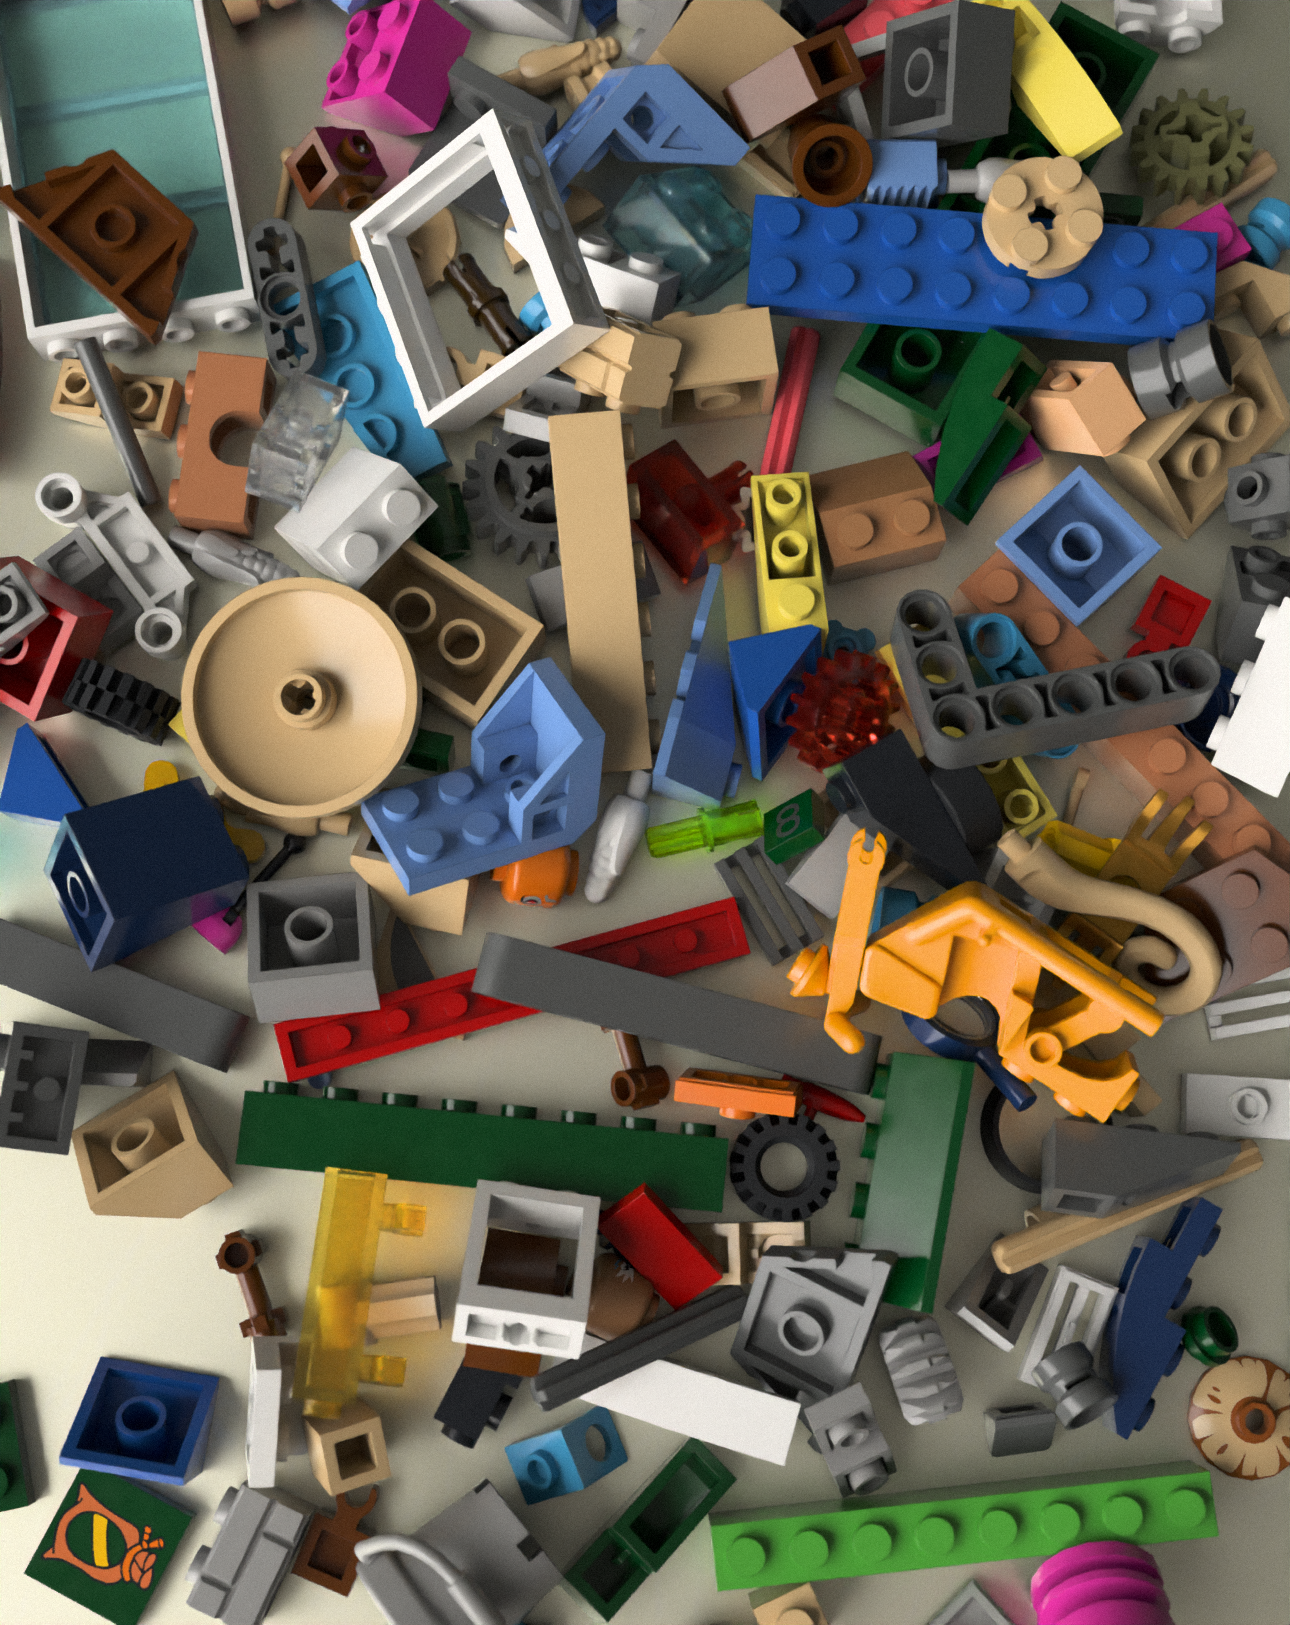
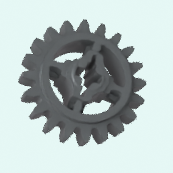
M495 426L492 428L493 445L478 440L475 449L476 459L466 460L465 477L468 480L462 482V499L469 501L466 503L465 517L467 521L479 520L476 535L479 540L496 535L494 554L497 556L505 552L509 547L516 548L515 562L517 565H521L529 553H535L540 569H545L550 553H556L560 560L550 443L515 433L509 435L502 428ZM499 479L509 484V492L514 496L515 506L511 511L503 505L496 492L495 487Z

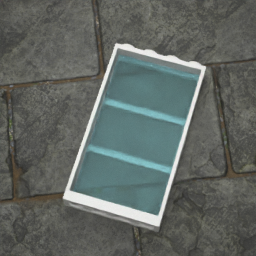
M0 0V166L3 185L10 184L14 190L46 180L44 172L64 165L77 166L82 164L88 157L114 149L195 223L199 232L162 340L166 342H182L191 339L195 333L215 329L223 332H237L249 327L250 323L261 321L247 247L249 231L208 0ZM8 211L27 337L44 361L51 360L62 363L63 358L79 359L73 344L90 337H96L101 350L116 353L128 352L136 349L139 343L150 342Z

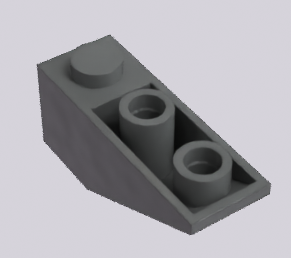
M1069 1116L1064 1119L1056 1118L1042 1142L1041 1211L1100 1219L1106 1218L1223 1175L1241 1152V1143L1220 1140L1217 1135L1209 1132H1191L1179 1135L1159 1132L1156 1127L1148 1124H1130L1118 1127L1098 1124L1095 1119L1087 1116L1083 1118L1078 1116Z

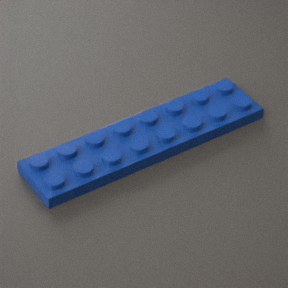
M755 194L746 305L752 308L769 306L770 315L987 333L988 329L991 328L1004 335L1123 345H1138L1160 336L1172 342L1179 329L1206 319H1211L1214 322L1218 233L1103 223L1102 234L1078 267L1058 277L1038 279L1026 276L1028 271L1019 269L1012 263L1007 267L997 260L989 249L983 234V213L854 202L838 207H822L809 202L805 198ZM1028 217L1031 223L1041 222L1045 230L1053 229V219Z

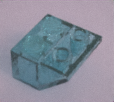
M700 166L639 175L602 225L626 254L630 255L632 252L653 254L664 260L663 267L682 273L674 308L703 301L749 266L753 219L744 211L737 209L723 194L720 181L711 172Z

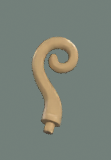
M1014 828L1000 838L997 846L1010 858L1004 870L1034 898L1060 910L1119 919L1144 925L1162 933L1179 947L1188 960L1190 972L1184 981L1176 985L1158 986L1145 980L1137 970L1138 966L1144 963H1151L1162 970H1170L1175 966L1177 961L1175 948L1167 941L1156 936L1142 935L1128 939L1123 943V950L1115 958L1111 966L1154 994L1157 1000L1153 1007L1163 1012L1164 1016H1183L1196 1012L1207 1006L1215 996L1223 975L1222 960L1212 935L1193 914L1178 904L1154 893L1094 878L1077 871L1040 837L1033 838L1027 842Z

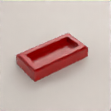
M645 1182L598 1217L597 1228L636 1270L653 1285L654 1289L674 1310L679 1309L723 1278V1266Z

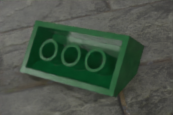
M902 1052L887 1054L885 1064L876 1063L870 1089V1098L879 1099L875 1123L865 1122L859 1149V1157L868 1159L864 1183L854 1182L849 1203L848 1216L857 1219L853 1243L844 1241L842 1248L892 1250L900 1254L883 1303L933 1314L976 1063Z

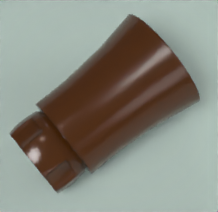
M813 114L796 122L790 129L791 133L788 139L787 151L792 163L793 180L801 195L809 202L822 207L842 206L858 197L867 186L873 168L872 152L866 139L857 130L841 124L836 118L826 114ZM829 146L825 153L816 157L817 152L821 148Z

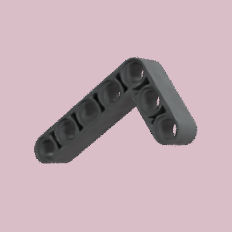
M927 589L909 592L900 600L890 636L893 656L923 751L929 761L944 769H960L1191 721L1203 712L1221 676L1220 666L1212 654L1205 649L1188 646L976 688L951 609L941 595ZM921 624L929 628L930 631H919L913 629L910 625ZM938 675L948 682L937 684L931 682L925 676ZM1177 680L1186 681L1194 686L1195 689L1183 687ZM1118 692L1130 693L1138 701L1125 699ZM1060 703L1074 705L1081 713L1066 711L1060 706ZM1001 716H1015L1018 719H1020L1023 722V724L1013 725L1007 723L1005 720L1001 718ZM955 727L960 729L965 736L953 737L946 734L941 728Z

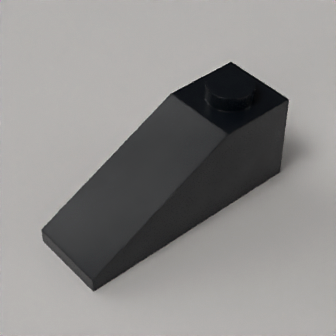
M901 728L877 737L822 769L828 780V783H826L827 795L841 814H847L850 822L860 829L866 827V833L874 839L880 830L887 839L888 849L949 891L967 881H978L987 885Z

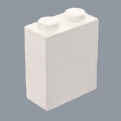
M352 447L278 522L274 529L312 568L358 591L439 506L400 463Z

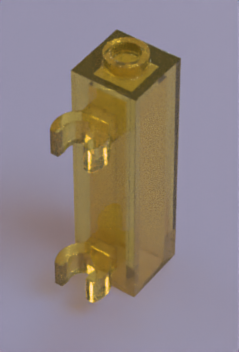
M326 1167L291 1394L292 1403L304 1404L302 1412L304 1416L341 1419L342 1408L355 1410L359 1382L400 1388L404 1385L407 1358L363 1354L380 1231L404 1236L422 1237L425 1228L427 1206L384 1202L387 1174Z

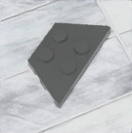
M771 1245L761 1258L730 1355L750 1377L757 1379L761 1383L765 1391L800 1401L801 1407L798 1418L812 1433L807 1443L814 1451L820 1454L822 1452L804 1409L853 1385L900 1255L892 1250Z

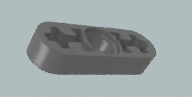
M267 218L253 227L248 237L247 247L268 358L272 367L287 380L296 384H306L314 381L321 375L327 360L306 246L302 236L288 222L280 218ZM278 236L287 243L279 248L281 264L289 272H280L278 262L267 252V250L274 247V238ZM287 287L298 288L300 303L296 310L288 315L276 314L274 300L277 294ZM284 330H294L297 342L309 351V353L300 356L301 365L298 367L287 360V357L295 354L293 337Z

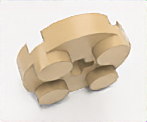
M1058 156L1054 159L1049 157L1029 158L1010 166L994 182L983 212V234L993 255L1007 267L1012 263L1017 268L1028 271L1026 276L1038 279L1054 278L1078 267L1097 242L1103 230V204L1096 186L1082 172L1080 164L1072 157ZM1036 206H1043L1055 214L1056 217L1052 221L1053 229L1045 230L1041 222L1031 223L1028 217L1034 213Z

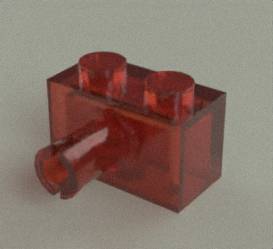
M673 439L630 464L626 474L627 484H638L640 519H633V521L687 586L708 573L710 562L721 565L730 560L746 526L730 505L741 499L740 488H751L750 480L754 474L749 470L739 477L738 473L745 470L747 465L740 460H736L727 468L707 478L677 440Z

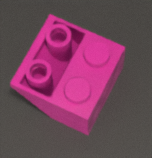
M394 0L359 11L353 16L346 28L345 36L347 42L340 60L332 67L327 76L326 85L328 90L321 108L329 114L400 137L435 130L450 91L447 73L458 56L463 57L472 32L433 0Z

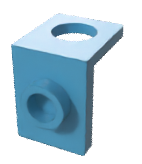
M599 1405L560 1428L513 1442L505 1447V1452L527 1505L585 1489L628 1461L608 1409ZM590 1426L598 1429L605 1441V1455L601 1461L595 1460L590 1455L586 1446V1432Z

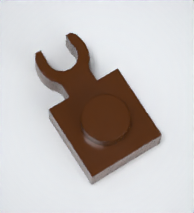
M375 1484L372 1487L368 1501L361 1504L354 1503L349 1498L348 1491L337 1494V1511L335 1515L319 1508L315 1513L290 1573L348 1598L358 1576L356 1565L360 1560L354 1552V1547L358 1542L375 1536V1532L363 1528L359 1524L362 1517L367 1515L377 1503L380 1496L379 1485Z

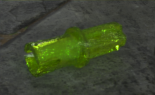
M755 799L710 811H705L703 807L697 808V816L649 827L645 830L649 854L657 859L705 847L706 852L709 854L714 852V847L764 835L762 816Z

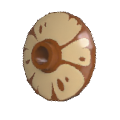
M1241 1355L1231 1357L1225 1364L1215 1368L1210 1367L1201 1374L1190 1393L1187 1421L1192 1442L1206 1462L1227 1476L1250 1481L1276 1476L1290 1465V1374L1270 1360ZM1259 1409L1263 1414V1425L1257 1431L1251 1432L1246 1427V1416L1251 1410Z

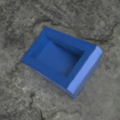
M26 723L16 731L0 798V812L14 820L59 828L64 814L91 806L44 734Z

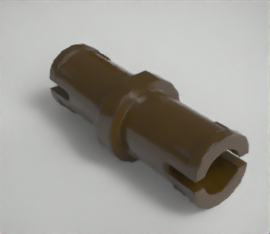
M464 253L458 256V260L464 266L462 271L453 260L445 266L443 277L452 285L467 305V312L471 321L476 327L484 328L501 351V355L507 357L515 351L513 347L516 344L520 348L534 338L513 313L512 308L509 306L507 294L501 287L492 285L477 265L471 253Z

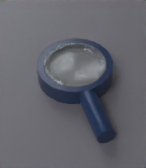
M980 996L954 998L939 1006L937 1014L931 1019H923L901 1010L906 1026L917 1040L944 1058L977 1063L1018 1112L1027 1110L1035 1103L1037 1095L1025 1081L1013 1075L1001 1063L1003 1057L999 1055L995 1048L997 1045L1000 1016L996 1007L989 1000Z

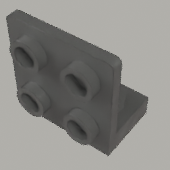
M459 55L447 73L452 103L408 172L411 175L492 108L530 119L540 146L543 149L558 131L557 110ZM494 169L451 202L498 229L504 228L510 214L509 209L500 201L503 192Z
M15 1021L4 1023L3 1031L0 1033V1147L60 1155L69 1154L89 1032Z

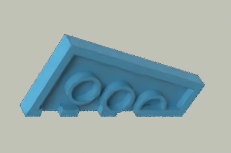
M358 260L314 283L313 288L327 356L325 368L315 380L321 386L328 399L342 413L353 427V431L372 454L400 463L417 483L453 466L438 430L424 428L418 410L414 407L411 390L403 368L396 358L395 346L385 318L378 308L377 296L367 268ZM300 292L275 303L274 309L276 314L288 315L295 311L300 303ZM284 330L293 337L294 355L300 361V356L309 353V351L297 342L294 330Z

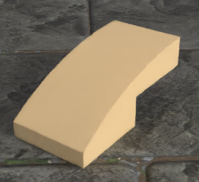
M810 1221L683 1223L723 1266V1278L713 1285L753 1284L761 1258L771 1245L811 1247Z

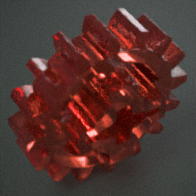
M837 649L833 660L823 656L818 658V673L814 676L804 672L801 676L806 686L803 694L793 693L790 698L793 703L798 705L797 713L786 718V724L797 728V732L790 737L788 744L800 750L797 756L799 762L810 766L812 770L823 775L822 769L877 737L896 729L892 724L888 723L890 715L900 710V704L890 701V696L899 688L898 683L887 679L891 670L889 666L877 662L876 657L857 650L850 653ZM858 679L859 683L856 685L852 684V680ZM830 744L836 745L834 748H828L827 746Z

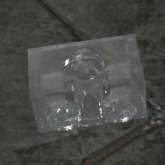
M295 369L252 442L245 492L300 513L340 440L349 390Z

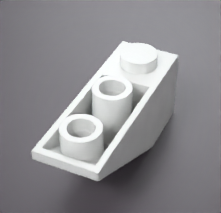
M516 227L506 229V240L528 262ZM593 234L575 236L601 306L615 308L651 326L653 321H661L666 315L673 313L682 273L663 267L664 260L653 254L632 252L629 255L612 249L613 242L607 238Z

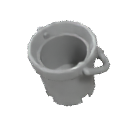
M487 1477L466 1495L410 1535L403 1533L380 1534L362 1540L354 1547V1552L360 1559L356 1565V1572L390 1625H518L544 1596L564 1579V1576Z

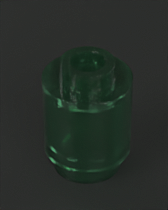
M444 475L430 476L416 481L439 506L414 532L416 543L446 563L470 555L472 551L469 541L474 536L470 521L466 517V506L460 484L447 482Z

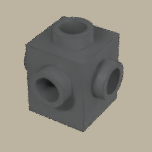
M1261 453L1252 456L1251 463L1228 468V489L1224 495V506L1228 515V524L1251 532V537L1257 540H1276L1287 536V530L1290 529V454Z

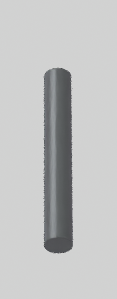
M90 337L73 344L141 508L162 501L158 487L96 337Z

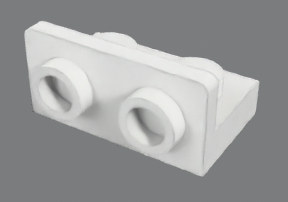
M253 1336L245 1449L249 1488L274 1487L276 1462H287L288 1455H304L308 1452L301 1415L311 1413L315 1360V1340L312 1336Z

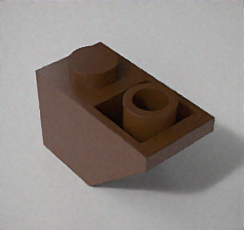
M841 24L793 45L722 90V94L745 143L749 144L801 121L810 115L841 103L867 78Z

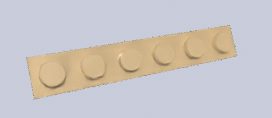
M620 410L548 416L547 422L572 687L605 732L601 773L652 769L651 754L659 753L661 733L659 719L648 720L646 696L656 695V677L653 660L643 661L641 638L651 637V622L648 602L637 603L635 579L646 578L643 543H632L630 520L640 519L638 484H627L625 460L635 459L632 423L621 424Z

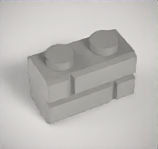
M248 1479L242 1483L239 1490L230 1486L224 1494L213 1518V1522L222 1526L212 1548L204 1544L199 1548L186 1574L185 1581L194 1585L186 1601L188 1606L214 1619L218 1618L226 1625H262L317 1507L291 1493L282 1491L281 1488L276 1486L249 1488Z

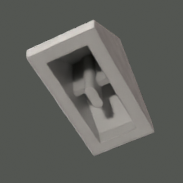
M1000 1232L944 1307L992 1345L1008 1353L1018 1340L1049 1269L1043 1264L1037 1263L1014 1274L1002 1273L998 1269L991 1251V1246L995 1241L1006 1237Z

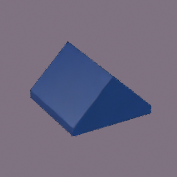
M812 624L728 642L734 714L752 777L760 781L764 780L822 700L821 628Z
M100 1356L59 1455V1464L185 1486L201 1474L203 1470L219 1389V1377Z

